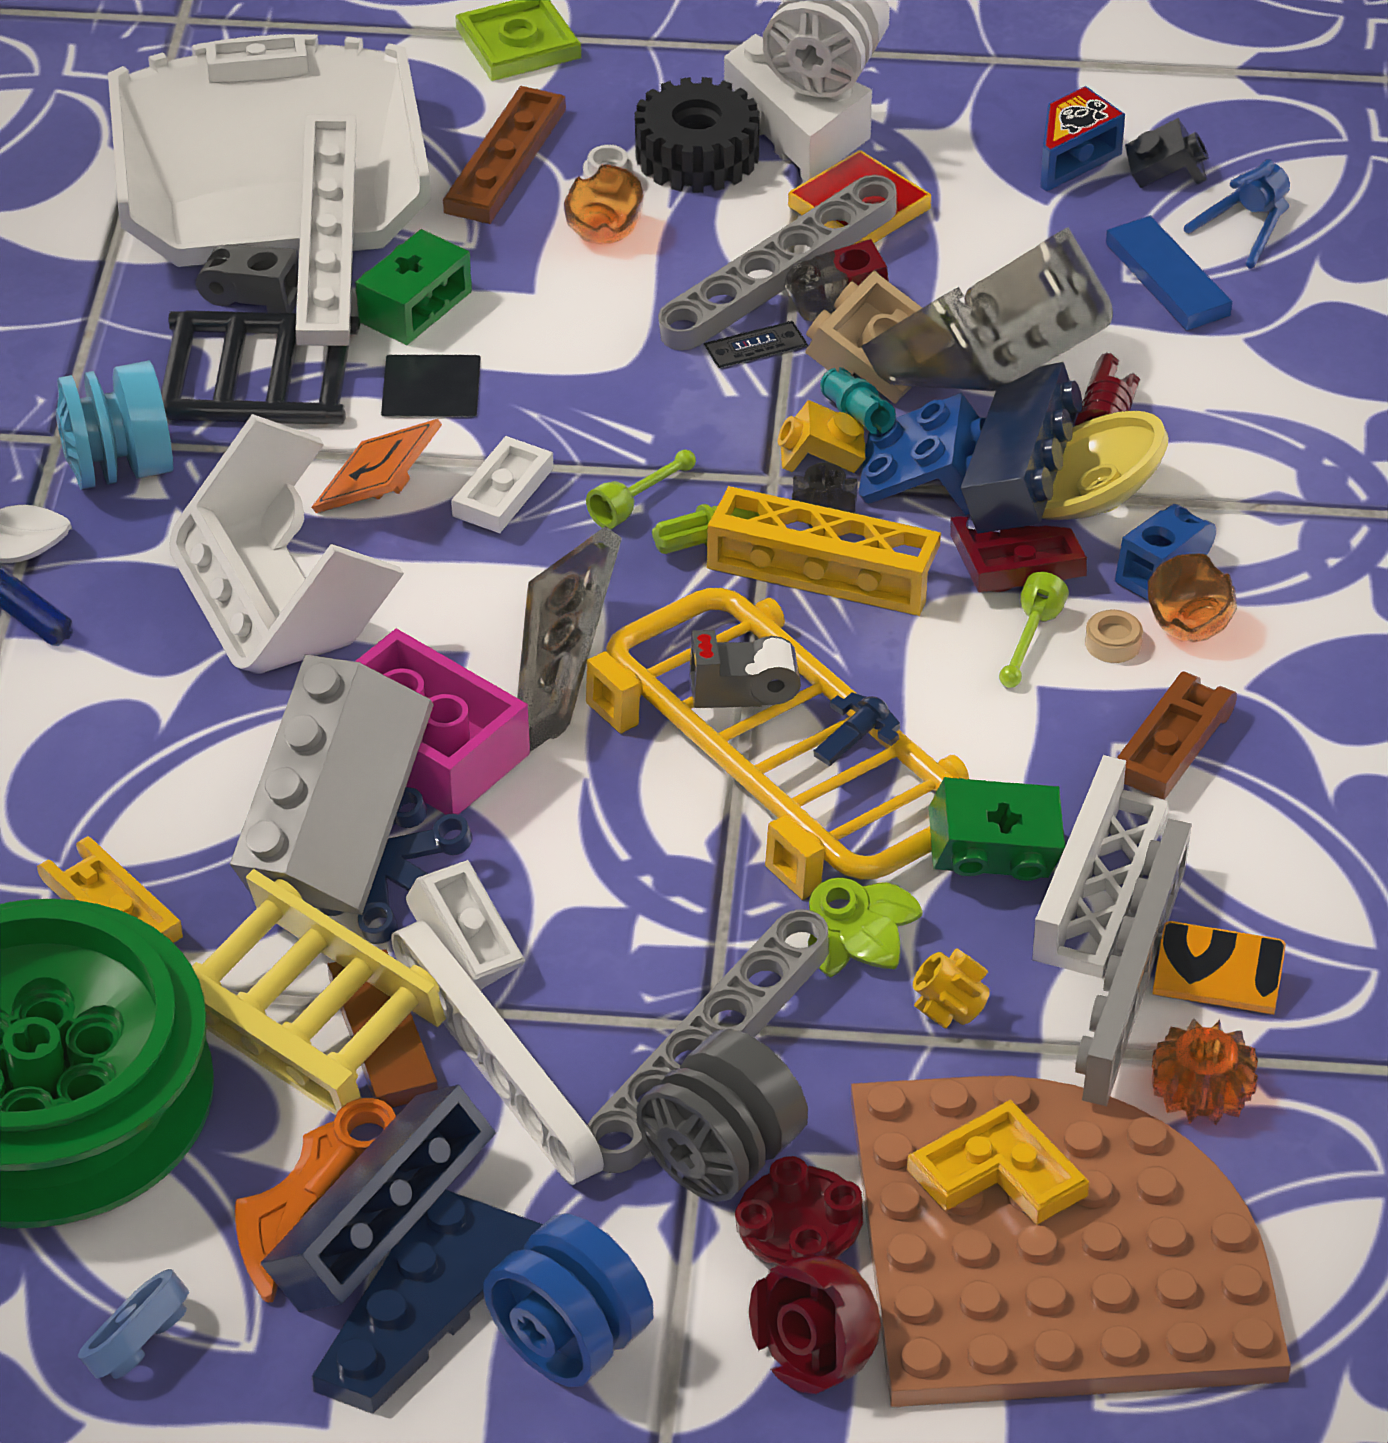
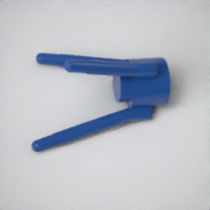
M1266 159L1257 168L1232 179L1230 187L1236 190L1188 222L1183 228L1184 232L1187 234L1192 233L1238 202H1241L1246 209L1252 212L1269 211L1246 260L1247 268H1254L1279 217L1289 209V203L1284 198L1290 190L1289 177L1283 168L1274 164L1270 159Z

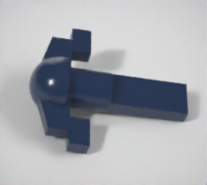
M853 692L845 699L837 695L830 701V708L841 715H845L850 709L856 713L814 749L813 754L814 757L831 766L873 728L881 729L878 731V738L892 746L899 740L897 731L900 729V722L890 712L887 704L878 697H866Z

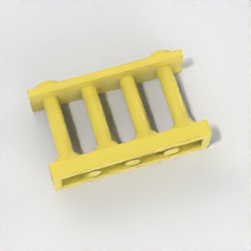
M253 869L246 876V880L257 909L203 964L196 962L192 965L204 995L207 1019L206 1029L334 1115H337L338 1111L348 1102L361 1098L356 1083L358 1078L356 1070L412 1011L436 1027L442 1024L446 1018L438 995L440 987L436 980L423 968L417 965H412L408 968L303 901L298 891L285 880L277 879L274 882ZM275 924H278L299 938L247 994L239 992L235 995L222 987L220 981ZM320 953L345 967L293 1023L285 1021L280 1025L266 1015L265 1010ZM366 981L391 997L338 1053L330 1052L326 1055L312 1046L310 1040Z

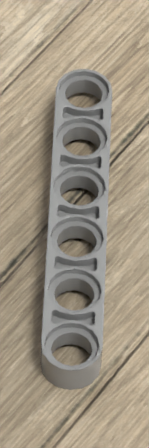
M879 175L864 176L854 181L668 302L661 308L658 315L661 341L667 347L681 351L690 350L703 344L834 257L833 250L855 244L891 220L897 211L895 184L889 178ZM869 196H881L886 199L884 202L876 204L861 201ZM835 220L849 223L843 228L836 229L824 226L825 223ZM794 245H806L811 248L804 253H790L786 251L788 247ZM755 270H768L773 273L769 277L760 279L748 276L750 272ZM717 295H730L734 297L731 302L716 304L709 301ZM680 320H689L695 323L689 329L679 330L670 327L672 323Z
M793 910L778 918L591 1118L587 1126L595 1136L597 1143L601 1137L610 1132H623L632 1138L629 1145L618 1150L603 1148L598 1143L603 1156V1171L621 1173L631 1170L650 1152L644 1143L637 1125V1099L643 1093L659 1085L670 1071L680 1069L681 1065L675 1061V1058L680 1053L694 1050L714 1031L727 1028L747 1033L755 1038L822 965L829 951L828 925L823 917L810 910ZM798 932H806L817 938L813 945L806 948H795L785 942L787 937ZM761 971H772L781 977L777 984L770 987H759L749 981L752 975ZM725 1010H734L745 1016V1019L740 1024L732 1027H723L712 1021L716 1014Z

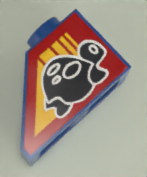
M1087 86L1049 103L1043 142L1040 187L1047 192L1122 155L1125 113Z

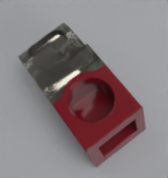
M868 239L814 256L812 259L795 265L785 277V287L800 316L807 321L814 322L823 310L828 311L830 314L836 310L833 305L850 282L853 281L859 286L873 271L889 282L888 270L872 239Z

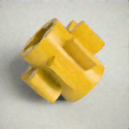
M958 948L952 952L950 958L942 952H936L924 961L914 977L913 989L922 995L916 1001L914 1007L944 1029L950 1025L952 1019L961 1025H965L979 1015L988 1001L989 988L981 982L988 973V970Z

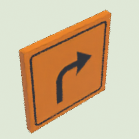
M439 419L361 441L312 505V509L315 513H319L371 497L381 499L385 493L392 491L400 494L410 480L407 473L442 426Z

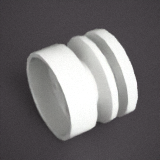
M887 0L782 1L763 33V53L770 69L784 84L801 94L819 98L841 95L854 86L889 26L890 8Z

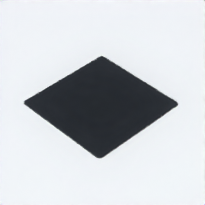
M387 355L381 416L475 417L478 405L480 355Z

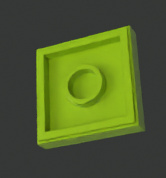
M511 0L456 15L457 31L491 81L581 58V43L550 0Z

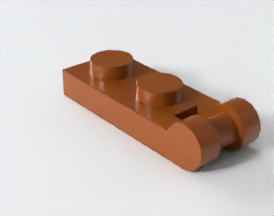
M1182 671L1118 755V759L1126 760L1124 784L1165 800L1220 723L1224 724L1230 718L1237 700L1236 691L1223 686L1212 689L1202 685L1200 677Z

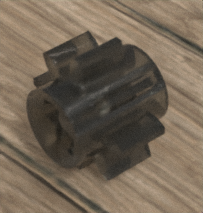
M817 463L806 470L804 477L794 476L792 500L856 514L858 481L854 478L846 479L844 470L836 464Z

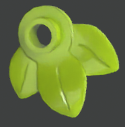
M844 877L831 878L820 883L813 890L809 899V910L818 913L825 919L828 925V956L819 969L829 978L833 977L847 965L851 958L874 967L885 969L897 968L900 960V938L897 927L912 923L922 916L923 911L917 899L908 891L890 883L862 886L858 882ZM839 899L849 901L848 905L841 909H835L828 905L830 902ZM810 934L808 939V947L817 941V938Z

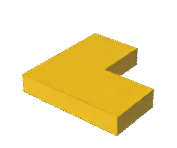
M1011 1099L909 1154L907 1157V1171L945 1212L996 1183L1001 1186L1036 1225L1088 1196L1089 1181Z

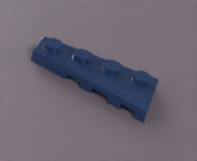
M445 1189L389 1252L313 1373V1392L374 1414L429 1360V1350L447 1333L454 1335L470 1320V1310L484 1298L483 1282L490 1271L513 1251L524 1250V1245L530 1236L543 1224Z

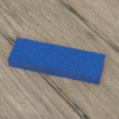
M1151 215L1107 230L1106 245L1186 331L1231 316L1233 301Z

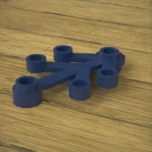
M405 787L393 825L397 824L402 828H413L425 820L427 806L417 789ZM405 804H416L411 811L399 812L400 808ZM447 814L439 818L431 830L388 838L362 915L358 914V925L367 941L374 944L385 943L391 939V935L398 928L397 920L389 905L387 879L409 892L418 877L428 874L408 862V859L442 852L447 855H458L469 848L472 843V833L464 817L458 814ZM461 830V833L456 838L444 839V836L449 831ZM319 908L322 913L328 916H338L344 913L342 911ZM386 918L382 926L378 928L369 927L373 920Z

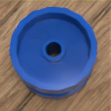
M569 1213L553 1215L530 1236L524 1245V1250L510 1253L490 1271L483 1282L484 1300L490 1315L508 1344L536 1371L549 1380L566 1387L584 1386L606 1366L613 1357V1350L624 1349L647 1328L654 1318L653 1299L647 1283L630 1256L609 1234L587 1219Z

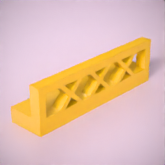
M728 486L708 524L707 569L920 616L926 603L928 571L940 547L941 532ZM735 508L757 512L760 516L744 519L731 515ZM798 521L811 524L813 528L798 531L789 529L786 525ZM853 533L862 535L866 539L853 543L841 540L839 536ZM907 545L921 548L918 557L895 552L892 548Z

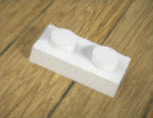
M505 436L451 500L452 516L501 533L554 469L553 452Z

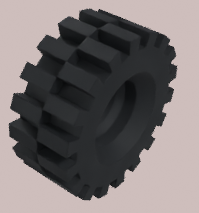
M691 77L680 78V85L676 86L671 81L661 84V92L652 88L646 93V100H639L637 112H635V159L637 165L641 164V172L646 177L653 174L655 183L663 186L669 181L671 182L672 190L681 192L684 186H693V193H704V186L712 185L713 190L718 191L724 189L725 181H729L733 185L738 184L742 181V173L749 176L754 171V163L758 164L760 114L759 110H757V103L754 98L748 99V92L741 87L733 92L732 83L722 80L719 85L712 84V78L702 77L701 83H692Z

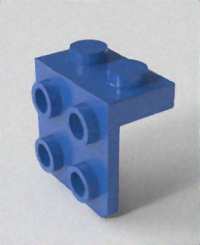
M961 392L943 400L930 401L920 409L896 417L892 427L885 433L881 434L878 429L876 434L869 431L865 449L866 459L863 462L858 494L865 503L870 504L938 478L965 515L970 514L961 491V485L986 418L978 416Z

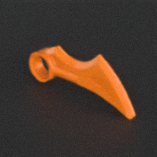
M359 1098L348 1102L338 1111L334 1121L303 1135L300 1158L295 1168L282 1182L260 1194L236 1199L235 1223L241 1256L253 1285L265 1302H274L278 1285L260 1263L375 1140H355L350 1136L352 1130L359 1125L367 1123L376 1124L385 1129L393 1121L396 1114L392 1107L384 1101L375 1098Z

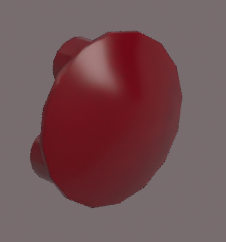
M784 1156L771 1164L768 1174L763 1175L745 1190L735 1210L736 1229L745 1247L767 1263L779 1265L791 1259L807 1255L828 1256L836 1259L855 1243L863 1226L862 1191L857 1184L843 1179L833 1171L807 1166L805 1161L799 1157Z

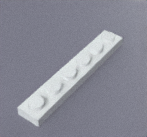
M305 114L296 345L350 346L357 138L356 115Z

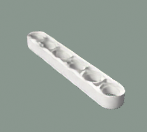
M420 920L394 932L391 935V942L397 961L408 968L412 965H417L426 970L436 980L440 987L438 995L446 1018L442 1023L567 1183L574 1185L601 1172L604 1167L603 1156L589 1127L430 926Z

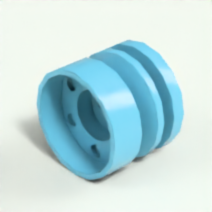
M150 360L115 367L113 370L112 393H103L101 384L94 371L84 374L86 398L79 397L72 375L57 379L58 404L56 419L65 460L74 472L80 490L95 486L93 462H100L107 485L117 482V458L127 457L137 479L173 471L172 447L165 408L156 373Z

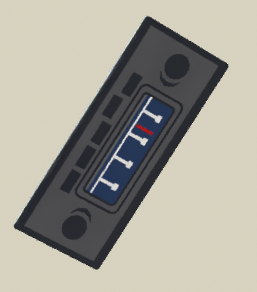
M793 321L703 343L719 369L808 346Z

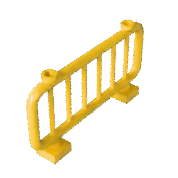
M706 588L693 592L623 626L611 636L607 643L606 651L587 659L586 703L621 734L639 725V706L642 695L770 810L777 819L768 823L765 867L799 898L804 900L810 897L813 890L822 883L824 860L845 876L859 880H870L887 876L932 852L930 826L872 856L854 854L838 840L932 790L937 792L944 777L969 779V773L965 764L956 755H949L937 763L900 730L897 731L899 740L890 746L878 738V731L881 729L873 728L868 733L884 746L885 750L790 798L764 773L819 746L855 714V711L850 709L846 713L849 716L848 718L756 765H753L727 742L821 693L830 701L837 695L845 699L851 692L856 693L782 629L785 623L784 614L774 599L768 597L754 605L746 597L735 591L724 588ZM710 610H721L731 614L740 624L716 635L717 642H729L749 631L759 639L768 636L782 637L790 641L795 647L799 674L810 682L812 686L800 691L793 699L785 703L772 705L717 733L691 710L694 708L692 696L681 701L656 678L690 661L691 648L648 669L630 655L629 650L697 615ZM895 757L924 781L830 832L801 808V806Z

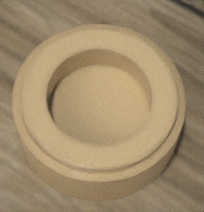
M1122 610L1098 612L1087 622L1085 646L1092 656L1104 662L1121 663L1131 660L1141 650L1142 624L1135 616Z

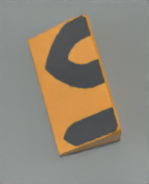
M1166 921L1162 932L1152 994L1274 1015L1286 943L1284 940Z

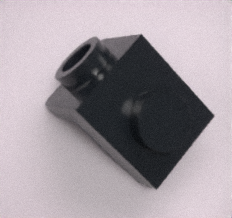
M1179 118L1155 130L1144 132L1135 140L1125 144L1131 175L1140 188L1183 167L1187 168L1197 184L1207 180L1203 161L1209 159L1207 149L1199 134L1194 132L1189 135Z

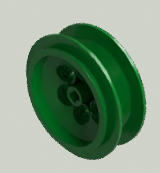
M54 898L28 899L0 904V1227L42 1228L68 1224L108 1212L131 1201L166 1177L181 1162L194 1145L208 1117L213 1098L214 1072L212 1056L206 1039L207 1019L205 1001L199 979L187 958L168 937L139 918L118 909L79 900Z

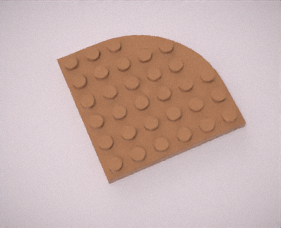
M970 1076L851 1084V1106L891 1407L1288 1382L1291 1364L1270 1266L1260 1232L1247 1205L1217 1165L1186 1137L1163 1121L1111 1096L1107 1106L1082 1101L1083 1087L1046 1079L1018 1076ZM1011 1099L1089 1181L1087 1197L1036 1225L998 1183L945 1212L907 1171V1157L909 1154Z

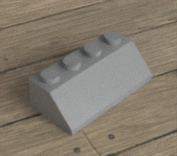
M305 654L230 862L231 867L250 894L251 891L246 876L255 869L274 882L277 879L285 880L298 891L303 901L313 907L362 915L434 706L431 699L360 662Z

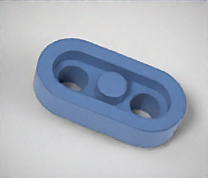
M172 1269L164 1270L141 1285L89 1338L78 1353L79 1359L95 1378H101L108 1374L114 1379L124 1376L143 1359L145 1352L141 1347L154 1333L161 1334L184 1316L187 1308L183 1302L189 1295V1289Z

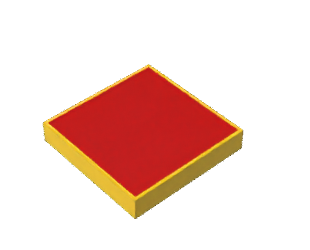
M859 150L789 191L788 207L804 215L864 176L879 175L889 178L895 184L897 192V211L895 216L856 242L859 243L872 239L873 243L931 209V194ZM869 196L861 201L876 204L884 202L886 199L881 196ZM835 220L825 223L824 226L836 229L843 228L849 223Z

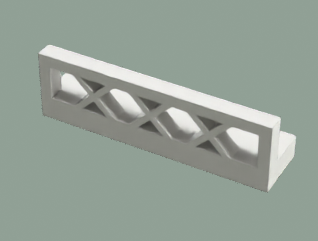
M1106 755L1102 757L1035 919L1032 956L1034 961L1098 978H1103L1109 958L1119 937L1123 918L1128 915L1136 880L1138 877H1143L1145 857L1150 840L1157 841L1168 813L1169 804L1167 800L1123 790L1126 760ZM1122 810L1150 818L1148 823L1125 831L1116 819L1118 811ZM1122 849L1132 863L1108 871L1100 857ZM1106 890L1115 902V905L1092 913L1083 901V898ZM1089 932L1099 945L1095 955L1064 947L1067 939Z

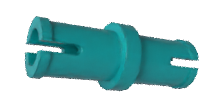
M839 367V372L836 368H831L822 377L820 383L821 392L827 399L836 403L839 412L849 414L873 434H876L877 429L882 434L892 427L896 418L895 409L892 404L879 397L877 389L865 379L854 378L849 371Z

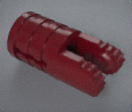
M1102 353L1098 358L1082 401V410L1076 417L1075 426L1100 416L1130 411L1140 378L1134 373L1126 375L1122 380L1116 378L1115 374L1119 360L1112 353Z

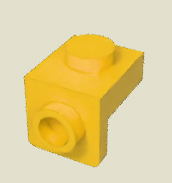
M809 399L795 417L789 416L785 420L779 431L777 442L781 446L782 468L790 472L797 468L807 453L852 473H855L866 459L864 425L847 413L835 412Z

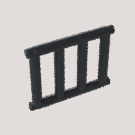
M170 311L168 323L170 330H173L161 388L167 420L247 422L250 416L254 414L276 423L343 424L345 422L346 411L344 404H340L349 346H328L319 403L287 402L297 347L296 313ZM358 316L350 317V338L351 335H358V330L360 329V318ZM194 332H225L212 400L181 399ZM247 333L277 334L266 401L234 400Z

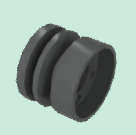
M729 1028L714 1031L686 1057L680 1069L670 1071L659 1085L651 1088L642 1097L637 1105V1125L645 1145L658 1164L677 1183L695 1195L715 1202L732 1199L747 1181L752 1180L765 1165V1160L774 1159L808 1124V1105L800 1084L788 1066L762 1042L747 1033Z

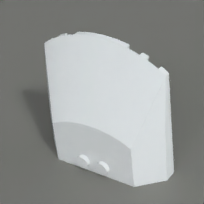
M313 34L251 36L192 45V56L167 61V57L163 52L149 56V67L129 74V70L122 66L108 73L117 199L121 228L177 267L205 265L212 251L220 245L295 249L297 258H299L305 114L356 115L357 138L353 251L384 248L431 200L429 167L406 47L389 43L385 47V52L363 48L362 38L346 37L345 46L318 45V35Z

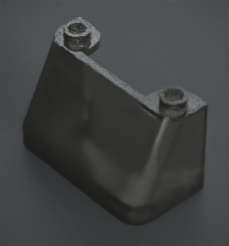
M1069 227L988 277L972 285L966 291L964 297L965 304L959 300L964 295L960 288L957 287L862 345L861 348L876 374L889 384L896 386L997 391L1107 328L1112 321L1113 309L1106 291Z

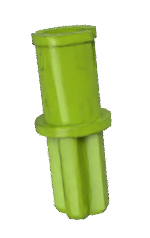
M701 504L697 506L694 513L658 522L656 527L652 529V537L657 550L660 553L667 554L703 543L707 546L708 524L718 506L710 507L707 504ZM735 508L731 516L751 519L760 515L757 512Z

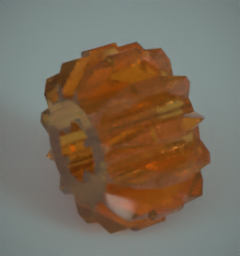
M1194 1018L1187 1027V1030L1171 1026L1168 1035L1165 1036V1041L1158 1042L1157 1049L1153 1052L1151 1084L1154 1088V1095L1164 1098L1163 1102L1165 1103L1167 1113L1181 1110L1186 1111L1189 1124L1197 1116H1207L1215 1126L1223 1116V1113L1239 1117L1241 1110L1245 1107V1102L1252 1100V1095L1255 1094L1258 1076L1256 1075L1258 1059L1255 1055V1048L1245 1045L1242 1030L1229 1033L1223 1032L1220 1020L1211 1028L1202 1027Z

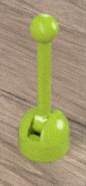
M687 449L679 451L674 461L628 488L625 484L612 481L602 483L590 490L586 496V506L590 516L596 524L608 530L623 523L634 510V496L679 470H691L696 464L694 453Z
M1036 572L1029 575L1024 584L1020 601L1021 607L1029 619L1010 664L1003 667L999 673L1000 682L1005 687H1016L1021 682L1022 673L1020 667L1040 620L1045 622L1055 619L1064 608L1069 596V589L1065 582L1056 575L1047 572ZM1038 593L1048 596V598L1041 597Z

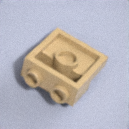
M873 271L859 286L853 281L846 286L835 301L833 307L836 310L832 314L823 310L806 332V335L812 340L805 353L827 370L836 368L839 372V367L849 371L853 377L857 374L896 404L945 352L955 338L956 333Z

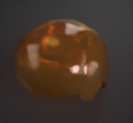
M611 164L600 165L597 172L587 179H582L578 176L570 187L569 194L566 195L563 203L567 225L584 241L590 243H614L623 240L634 230L642 214L644 195L641 182L628 169Z
M1205 554L1176 555L1158 565L1148 580V600L1154 619L1163 631L1182 642L1190 641L1196 643L1209 640L1225 630L1237 611L1236 589L1232 586L1233 582L1228 573L1224 574L1216 568L1210 557Z

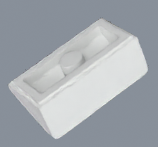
M469 860L418 877L406 896V902L417 922L422 920L430 926L480 990L525 963L524 957Z

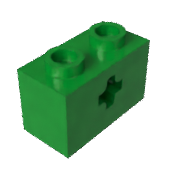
M420 229L355 281L360 323L405 345L410 344L472 292L470 251Z
M944 777L928 807L933 869L954 871L962 876H976L982 873L1012 875L1015 879L1023 881L1049 878L1065 849L1059 786Z

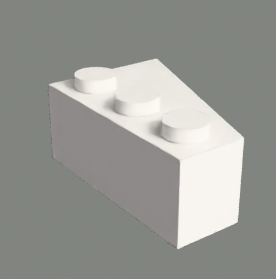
M754 34L724 56V81L732 83L733 92L741 87L748 92V99L754 98L757 103V110H759L760 114L759 136L764 134L775 144V153L783 161L790 158L801 169V178L805 182L837 164L871 138L872 89L855 82L852 88L839 96L819 98L801 94L784 84L770 69L763 53V37Z

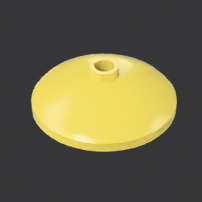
M1123 411L1100 416L1073 427L1072 440L1067 442L1063 453V467L1060 471H1057L1053 483V497L1047 501L1042 519L1068 520L1088 518L1112 511L1131 498L1157 470L1165 455L1169 437L1162 421L1157 416L1148 412Z

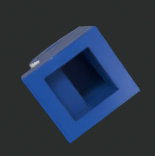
M1173 504L1163 511L1160 510L1122 537L1115 582L1156 604L1167 595L1170 581L1189 566L1195 567L1205 559L1215 540V524L1198 518L1178 504Z

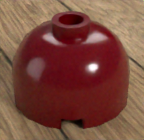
M816 1255L791 1259L769 1269L768 1275L757 1280L751 1290L748 1315L752 1338L758 1351L768 1347L772 1357L782 1365L770 1370L778 1380L797 1392L818 1394L850 1379L864 1368L878 1345L881 1322L875 1297L869 1284L857 1270L839 1259Z

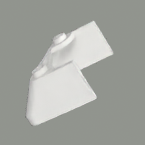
M254 414L250 416L176 521L171 532L169 547L173 560L232 664L237 668L261 674L302 661L305 654L318 656L353 643L363 632L365 626L404 573L399 566L330 544L305 579L286 547L293 536L301 529L304 522L302 499L294 486L324 444L319 437Z

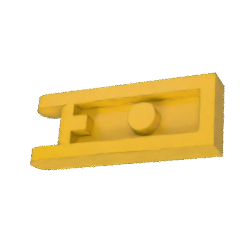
M89 836L76 843L77 850L83 860L74 866L62 871L50 859L37 866V871L42 881L61 899L79 900L118 909L153 926L173 943L183 938L181 921Z

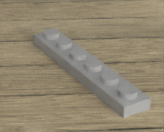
M1168 818L1161 842L1150 840L1143 869V875L1149 877L1148 879L1137 878L1130 906V913H1135L1136 915L1135 917L1124 916L1119 932L1117 951L1123 953L1121 957L1111 955L1109 958L1103 985V991L1109 992L1108 996H1096L1089 1025V1031L1095 1032L1094 1037L1083 1035L1078 1049L1075 1073L1085 1075L1082 1101L1103 1106L1108 1104L1160 948L1165 922L1169 921L1186 870L1192 823Z

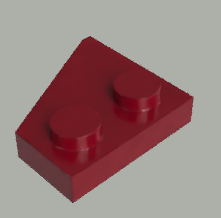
M950 517L951 538L978 593L987 591L1005 592L1013 587L1024 586L1028 576L1036 572L1051 573L1063 581L1087 576V557L1071 528L1048 525L1023 526L1000 530V532L992 531L977 534L976 529H969V517Z

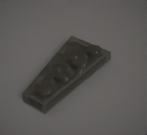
M607 526L528 582L517 698L528 704L530 752L548 739L559 737L570 725L622 540L619 535Z

